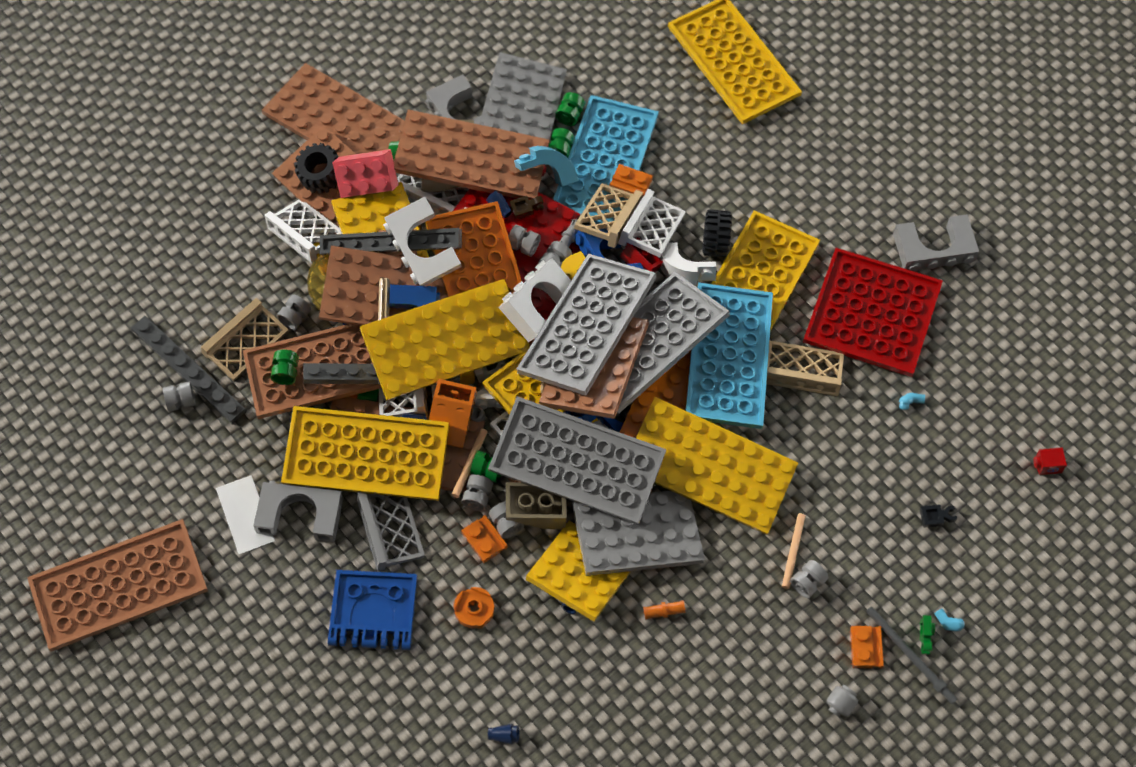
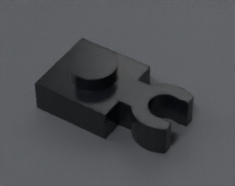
M940 504L921 506L919 509L923 528L943 526L944 520L949 523L957 520V516H950L948 512H954L955 506H948L945 510H942Z

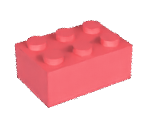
M391 149L342 156L332 162L341 198L393 191L399 185Z

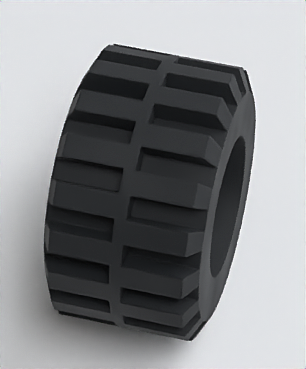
M314 143L311 147L308 145L305 147L306 150L299 152L301 155H297V162H294V167L296 168L294 170L299 180L307 190L310 189L313 193L316 191L318 194H322L323 191L327 193L330 192L329 189L331 188L334 190L337 180L332 162L339 157L337 152L328 144L325 146L324 143L319 145ZM327 164L323 171L312 173V170L317 165Z
M707 210L702 248L704 256L727 257L729 254L732 227L731 211Z

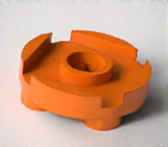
M471 587L466 591H461L455 598V617L465 627L483 628L494 615L493 599L489 592L483 588ZM477 603L479 610L471 612L469 606Z

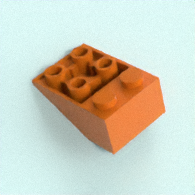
M438 379L429 420L449 422L447 445L463 449L477 396V389L473 386Z

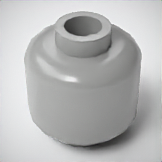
M845 685L842 687L836 686L827 698V704L831 706L828 710L837 717L841 714L849 716L858 704L857 694Z

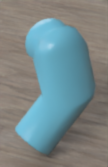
M907 393L899 399V408L908 410L911 403L924 404L925 394Z
M944 609L934 613L945 630L958 632L965 627L962 619L948 617Z

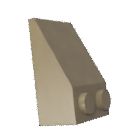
M506 482V520L542 529L565 528L567 519L566 498L522 482Z

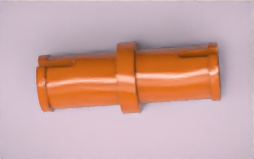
M683 600L673 603L661 602L660 605L643 607L645 620L662 616L663 618H668V615L686 613Z

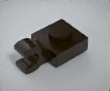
M528 196L511 200L510 206L517 220L532 215L533 209H543L544 201L541 196L530 200Z

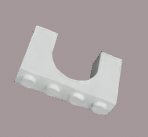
M426 197L384 217L386 223L383 224L388 235L392 233L395 238L392 242L396 250H401L404 257L401 259L405 267L411 268L413 273L410 276L414 284H419L420 286H426L462 267L453 247L429 258L419 257L409 249L408 237L411 231L418 225L435 217Z
M553 258L547 262L541 261L535 267L537 270L527 274L524 277L526 281L518 283L513 288L515 292L513 294L511 292L502 299L503 303L498 307L528 342L536 338L546 322L533 306L531 300L532 289L538 288L545 291L557 304L571 282L570 278Z

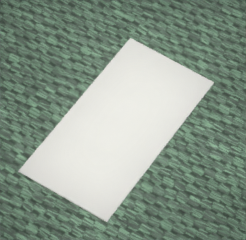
M251 475L216 488L238 554L275 541L273 535L259 534L254 529L253 525L259 495Z

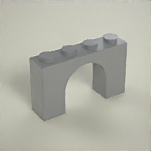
M460 75L427 91L425 103L429 110H433L434 115L454 119L449 114L450 110L455 105L472 98V87L464 75ZM481 116L472 119L474 124H479Z
M968 214L949 217L946 228L951 246L942 251L931 250L920 242L914 222L897 224L893 236L902 267L915 272L925 268L934 269L939 266H953L959 263L969 264L976 261L979 249Z
M277 481L263 482L253 525L256 533L276 536L282 511L291 503L303 501L312 504L317 509L313 528L315 540L335 543L343 504L341 491L285 485Z

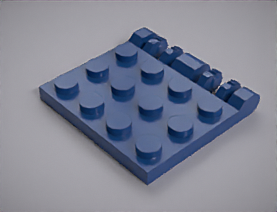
M336 570L328 646H337L338 631H341L340 646H345L347 631L353 632V647H358L359 632H363L362 648H377L378 633H382L381 648L385 649L388 643V633L394 634V649H399L400 634H403L402 650H411L417 574Z

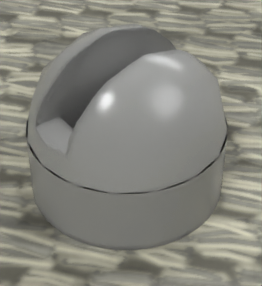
M475 406L471 420L475 422L484 421V410L480 406Z

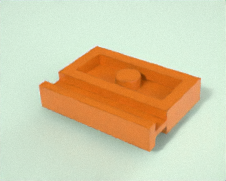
M619 164L609 186L632 194L639 190L643 192V198L653 180V175Z
M486 515L461 530V533L483 563L498 555L503 549L508 548L507 543L501 538Z
M851 626L852 668H883L881 626Z

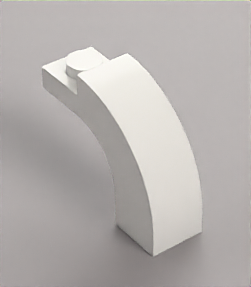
M668 243L661 257H659L663 261L660 268L667 277L676 272L694 286H697V281H716V262L688 261L679 255L678 243Z

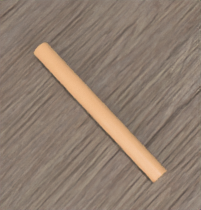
M480 429L451 495L455 498H459L469 476L473 459L476 453L480 451L488 433L485 429Z
M798 513L782 583V588L790 589V579L793 575L806 516L802 513Z

